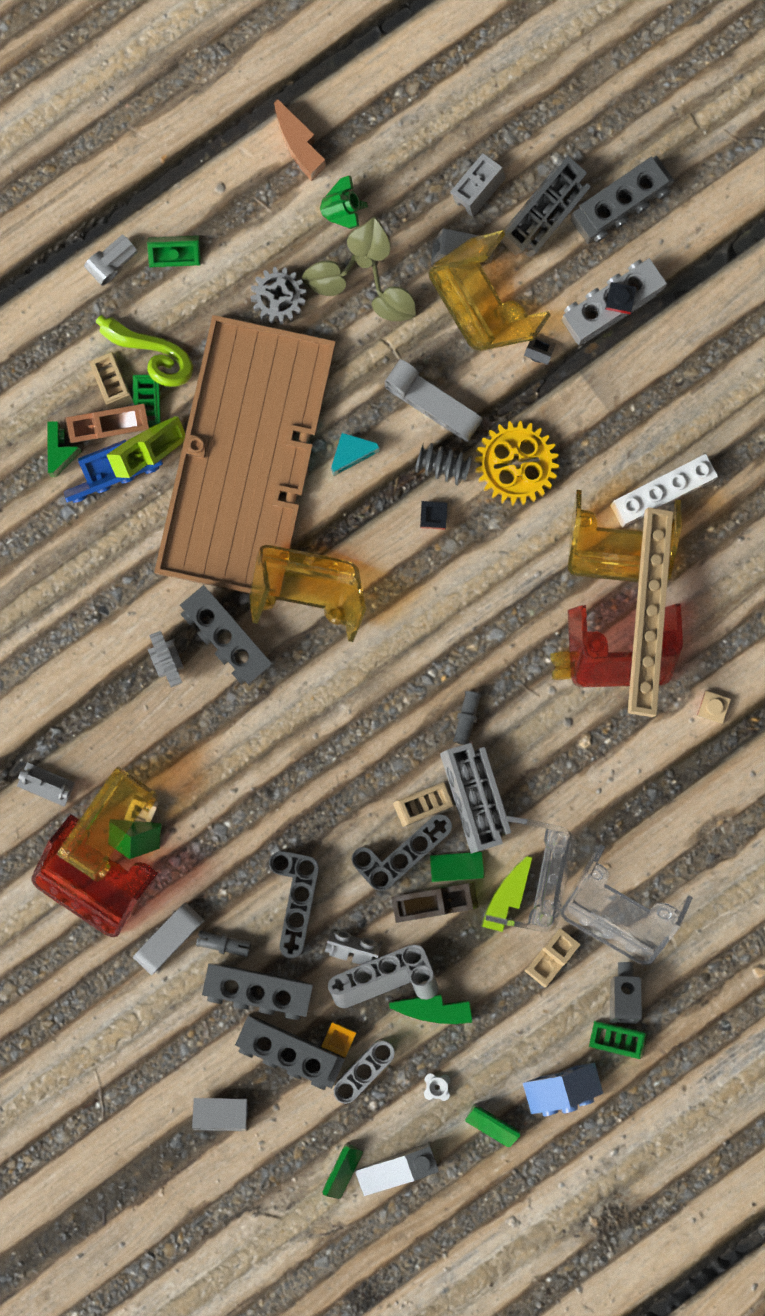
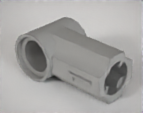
M122 234L103 252L98 251L86 261L84 267L101 286H104L117 275L118 269L136 255L138 251L129 239Z

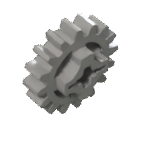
M273 267L272 274L264 270L263 279L260 277L255 278L258 286H251V291L256 293V295L250 296L251 302H257L253 306L254 311L261 310V319L269 316L271 324H273L275 318L279 319L280 324L284 323V318L286 317L293 321L292 314L294 312L299 315L301 314V309L298 306H305L306 301L301 298L306 295V290L299 289L303 286V281H295L297 274L293 272L289 276L285 267L282 273H278L276 267ZM277 280V281H276L275 283H273L272 285H270V286L267 285V284L270 283L271 281ZM287 282L292 285L296 294L287 289ZM281 291L283 297L281 296L279 300H275L274 295ZM261 297L269 301V309L263 304ZM286 306H291L284 311H280L282 308Z
M161 630L149 635L154 647L148 649V652L159 678L166 676L171 687L183 683L178 671L184 669L173 641L165 642Z

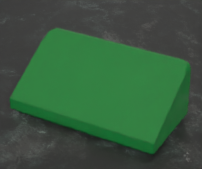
M199 235L148 238L149 267L200 266Z
M482 852L430 856L432 882L484 878Z
M473 1104L465 1118L466 1123L506 1147H511L521 1135L518 1129L477 1104Z
M348 1143L344 1144L323 1187V1195L340 1199L343 1196L361 1159L362 1150Z

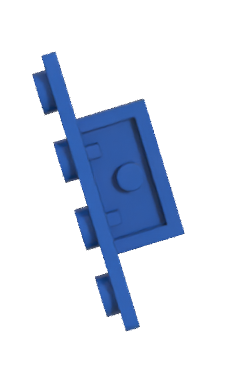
M125 439L78 458L87 482L65 490V500L67 503L71 501L77 503L86 499L88 494L96 491L97 493H102L109 490L111 485L118 482L128 483L134 480L138 474L143 472L149 474L157 471L160 468L159 466L163 465V461L161 459L155 465H146L130 478L116 477L107 454L126 442Z

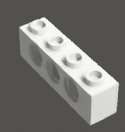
M704 454L614 500L610 506L621 527L624 528L643 518L648 507L661 509L714 482L718 476L707 455Z

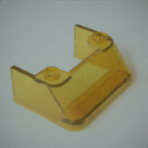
M504 230L470 238L435 262L429 270V278L466 342L471 348L478 351L535 340L551 316L549 311L527 315L519 303L514 301L502 302L480 265L481 262L486 261L504 238L506 235Z
M576 490L568 552L569 572L579 577L639 582L643 532L597 527V516L591 511L581 510L582 490ZM675 500L667 581L670 580L682 528L681 500Z
M263 545L260 547L256 558L250 592L252 622L258 624L262 611L272 609L277 599L324 609V614L329 622L335 625L342 624L346 626L348 641L353 642L366 612L358 567L347 560L273 545Z
M117 766L69 834L57 855L93 880L98 882L100 878L103 879L111 868V865L108 864L110 856L138 815L144 810L146 812L151 810L157 800L155 799L157 797L156 792Z

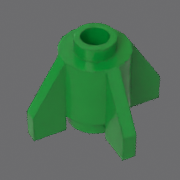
M348 175L340 178L328 194L323 197L320 211L328 221L352 229L359 227L358 214L355 212L367 208L368 203L359 201L354 191H348L354 189L352 176Z

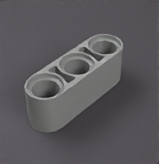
M185 902L138 950L133 958L152 976L203 923L204 919Z
M380 1039L374 1042L337 1080L334 1086V1096L337 1101L344 1104L351 1103L393 1060L395 1052L390 1041ZM379 1045H386L390 1049V1055L387 1058L380 1059L375 1055V1049ZM362 1064L370 1066L372 1069L371 1075L367 1078L358 1076L356 1071L358 1066ZM344 1083L351 1085L353 1088L352 1095L349 1097L341 1096L338 1092L340 1085Z

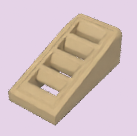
M113 351L89 361L109 410L122 408L133 403L132 395ZM112 363L113 367L99 372L98 369ZM116 373V376L103 381V378ZM120 383V386H117V387H115V388H113V389L107 391L106 388H109V387H111V386H114V385Z
M444 782L393 803L403 827L454 806ZM435 791H437L440 796V799L443 804L441 806L438 805V802L435 798V795L433 793ZM426 795L428 796L430 803L432 805L433 809L429 810L426 800L424 798V796ZM416 799L418 800L419 805L422 809L423 813L419 814L418 809L415 805L414 800ZM405 804H408L413 817L410 818Z

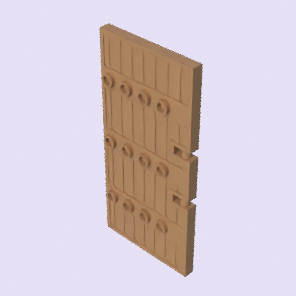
M212 315L154 571L155 574L279 601L300 507L295 502L297 496L302 497L313 449V445L309 444L310 436L315 437L336 341ZM294 432L300 434L299 441L292 440ZM280 492L287 494L285 502L279 501Z

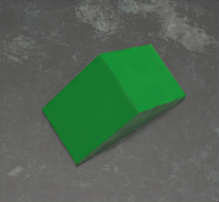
M109 819L108 844L128 859L160 849L161 823Z

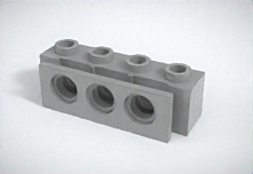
M650 258L644 262L641 259L628 267L629 272L623 276L620 274L613 276L606 282L608 286L602 290L595 288L585 296V301L579 305L577 302H574L564 309L565 314L561 321L578 346L582 343L585 344L629 315L605 310L611 282L623 285L635 284L639 290L635 292L632 312L664 290L667 283ZM593 312L596 318L589 319L584 313Z
M468 743L440 753L470 852L475 853L503 844L501 836L511 833L485 747L474 751L472 743Z

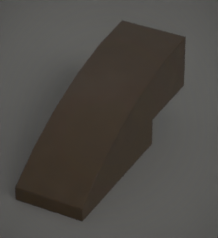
M474 882L391 897L396 923L479 908Z

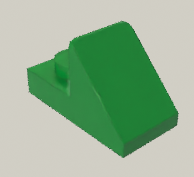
M47 421L48 474L51 477H57L82 452L79 447H61V444L66 443L65 429H61L58 421Z

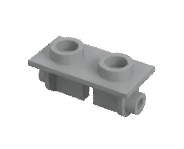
M27 762L25 768L21 770L18 776L20 780L17 787L65 807L75 782Z
M331 930L325 952L330 953L329 956L346 961L349 952L354 953L352 962L362 965L378 958L381 944L376 943L370 938L361 939L351 936L346 931Z

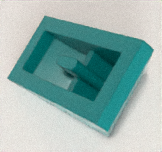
M341 433L331 466L333 475L335 476L379 453L378 444Z

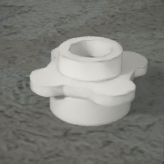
M432 1073L425 1076L427 1086L424 1091V1097L428 1100L435 1098L446 1101L450 1097L448 1092V1084L451 1082L450 1077L446 1074L434 1076ZM435 1085H439L440 1088L436 1090Z

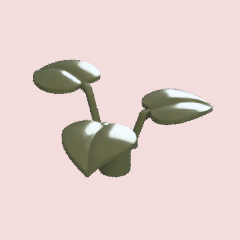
M375 216L365 224L355 228L349 234L347 246L354 255H352L351 261L343 271H341L338 263L328 260L313 264L302 275L301 280L315 292L324 296H335L345 289L346 279L343 276L348 274L354 263H357L361 268L372 266L376 292L379 295L372 300V307L375 313L383 319L396 322L409 320L417 314L415 300L409 291L397 286L388 287L384 292L381 290L377 265L378 261L384 260L389 255L391 244L386 230Z

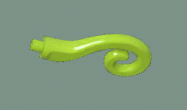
M100 315L97 318L96 323L100 326V333L112 343L126 348L146 349L164 353L151 357L147 366L149 376L157 383L168 387L184 385L191 378L193 373L192 361L189 355L175 343L156 336L131 331L114 317L107 319L105 316ZM175 360L180 370L174 374H167L158 367L164 366L171 369L174 366Z

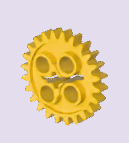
M509 421L507 429H504L500 424L498 425L497 434L490 430V440L482 438V443L486 447L477 448V452L483 456L475 457V462L481 464V466L475 468V472L483 473L478 482H487L484 491L493 489V499L500 494L502 495L501 503L510 498L512 506H514L516 499H520L522 505H525L526 497L535 502L536 492L543 497L545 492L542 487L548 489L552 487L548 479H556L557 477L551 470L559 468L558 464L552 463L553 460L558 458V454L550 452L555 448V444H546L550 437L549 435L540 437L541 428L533 432L532 423L525 429L523 428L522 421H519L517 428H514L511 421ZM530 443L534 447V452L524 454L520 449V445ZM504 447L508 450L509 456L500 459L495 455V449ZM514 458H517L518 462L539 458V462L522 463L520 469H516L515 465H508L499 469L494 468L496 464H511ZM534 468L538 471L539 477L534 480L528 479L525 475V470ZM503 472H508L513 476V482L504 484L500 481L499 475Z

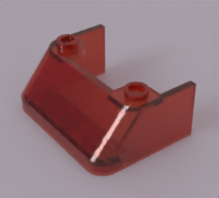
M681 604L665 607L659 686L667 684L672 679L683 647ZM586 605L569 609L570 671L573 683L581 688L630 687L633 652H609L608 641L602 633L595 631L587 632Z

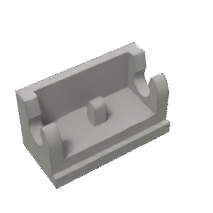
M482 153L450 191L455 203L458 206L462 204L466 208L467 213L474 217L506 179L503 167Z
M194 1098L192 1128L194 1130L247 1131V1099Z

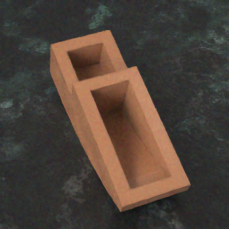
M277 100L274 102L275 112L283 140L299 168L312 181L326 167L325 159L312 147L315 143L314 134Z
M144 404L64 418L69 443L149 429Z

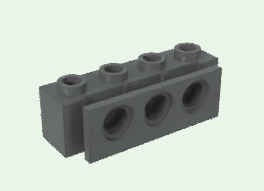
M657 155L653 158L651 156L581 204L580 208L572 213L570 220L587 244L594 240L598 243L608 236V230L614 226L618 229L630 220V215L635 212L638 214L644 212L650 207L649 202L657 197L660 200L672 191L670 188L674 179ZM645 183L650 186V189H644L640 184ZM619 198H626L630 203L624 204ZM605 212L609 217L602 218L598 213Z
M569 156L562 159L496 239L515 255L523 252L525 248L528 249L526 252L528 257L536 254L591 187L588 183L583 186L579 183L587 172ZM573 188L574 190L571 192L570 197L563 201L562 199ZM557 207L558 209L554 213L553 218L547 222L546 218ZM542 227L538 236L534 240H530L537 229Z
M204 585L180 604L184 610L180 613L190 626L195 623L201 631L197 634L206 645L212 642L218 649L214 654L224 665L228 662L235 669L232 675L241 685L246 682L251 686L273 667L268 658ZM207 612H211L215 615L214 621L207 625L203 624L202 616ZM223 632H230L232 634L231 641L227 644H220L218 641L219 635ZM241 651L249 654V659L244 664H238L235 661L236 655Z
M209 963L202 995L208 997V1002L223 1004V1000L234 1002L233 1007L248 1010L249 1005L260 1007L259 1012L274 1015L275 1011L285 1013L286 1018L300 1020L301 1016H307L313 984L243 968ZM235 980L239 986L238 992L229 993L225 988L226 981ZM252 986H262L265 991L264 997L260 999L254 998L251 994ZM281 990L287 991L291 996L290 1002L287 1004L279 1003L276 998L277 993Z
M250 1014L247 1016L235 1043V1046L240 1047L238 1052L251 1058L255 1055L263 1059L262 1062L276 1069L278 1066L284 1068L290 1076L297 1079L304 1077L312 1081L311 1085L325 1090L326 1087L332 1089L345 1060V1057ZM260 1037H268L272 1042V1047L268 1050L261 1049L258 1045V1039ZM288 1047L296 1052V1058L290 1061L282 1056V1050ZM317 1059L321 1067L317 1071H310L306 1067L307 1060Z

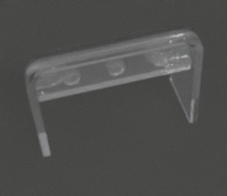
M505 816V821L546 830L544 857L534 908L529 914L528 923L486 915L485 920L540 932H551L557 928L560 921L575 843L574 835L569 829L562 826Z
M600 844L564 902L560 911L561 916L568 923L642 965H649L653 963L681 927L693 897L688 895L678 909L668 903H657L651 910L606 884L609 879V872L603 865L598 863L605 846Z

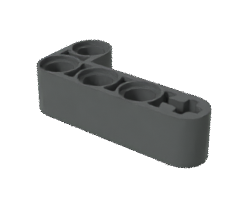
M435 815L382 862L369 848H358L352 854V864L375 890H386L448 836L452 828L451 821L445 815ZM435 820L439 822L444 820L446 822L444 826L446 831L444 833L441 831L435 833L433 837L437 838V840L432 843L429 835L424 833L423 830L427 827L430 832L435 827L433 823ZM417 836H422L427 840L428 845L424 851L419 852L413 848L412 843ZM365 851L370 854L371 862L368 866L361 867L356 863V855L359 852ZM397 854H404L408 858V864L403 869H397L393 865V858ZM378 871H383L388 875V883L381 887L373 882V876Z
M278 851L270 857V869L275 874L293 877L280 939V951L287 958H295L302 953L319 865L313 857ZM279 855L285 856L289 861L288 867L283 871L277 870L274 866V860ZM305 860H309L314 864V872L309 876H305L300 872V864ZM304 886L309 890V898L306 901H298L295 898L297 887ZM298 912L303 915L304 924L301 927H294L290 924L289 918L292 913ZM287 929L293 932L302 931V937L296 935L295 944L299 945V949H294L293 953H289L288 947L284 946L285 943L290 942L292 935L286 934Z

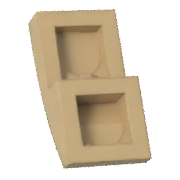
M559 928L525 969V972L545 988L581 944Z

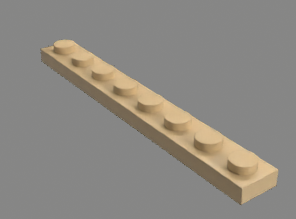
M649 507L644 513L628 713L654 717L657 714L673 512Z

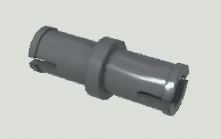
M465 691L461 713L457 714L459 721L453 742L462 745L469 743L473 725L477 723L478 719L476 713L481 694Z
M203 930L199 931V938H197L196 942L197 947L218 950L219 954L227 952L248 958L251 941L232 938L226 933L219 935Z

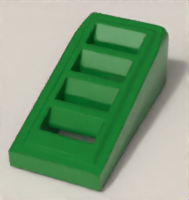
M133 375V404L154 405V410H145L146 416H155V420L148 421V427L151 428L161 423L160 384L149 375ZM140 384H153L154 388H140ZM140 395H154V399H140Z
M594 1021L589 1047L642 1059L648 1032ZM601 1029H606L604 1043L601 1044L599 1043ZM612 1031L617 1032L614 1046L609 1045ZM627 1034L625 1048H620L622 1035ZM633 1036L638 1037L635 1051L631 1050Z

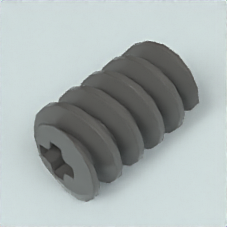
M423 443L415 466V472L419 473L424 467L425 475L429 476L434 470L435 479H439L442 474H445V482L448 483L452 477H455V485L458 486L462 480L466 481L473 456L470 455L466 461H463L462 452L454 458L452 449L444 455L443 446H440L434 452L433 443H430L426 449Z

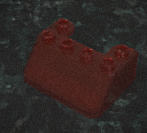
M70 814L48 841L32 874L31 881L39 891L109 937H117L148 893L158 872L152 869L150 865L141 862L134 863L129 871L125 870L120 864L113 862L98 849L86 843L89 836L87 824Z

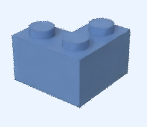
M595 1063L574 1066L562 1072L539 1076L523 1083L531 1114L542 1112L543 1116L556 1114L560 1109H562L563 1113L578 1110V1104L579 1106L594 1103V1097L603 1094Z

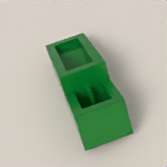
M440 993L431 999L414 997L389 1001L390 1009L421 1021L438 1024L472 1023L468 1000L443 1004Z

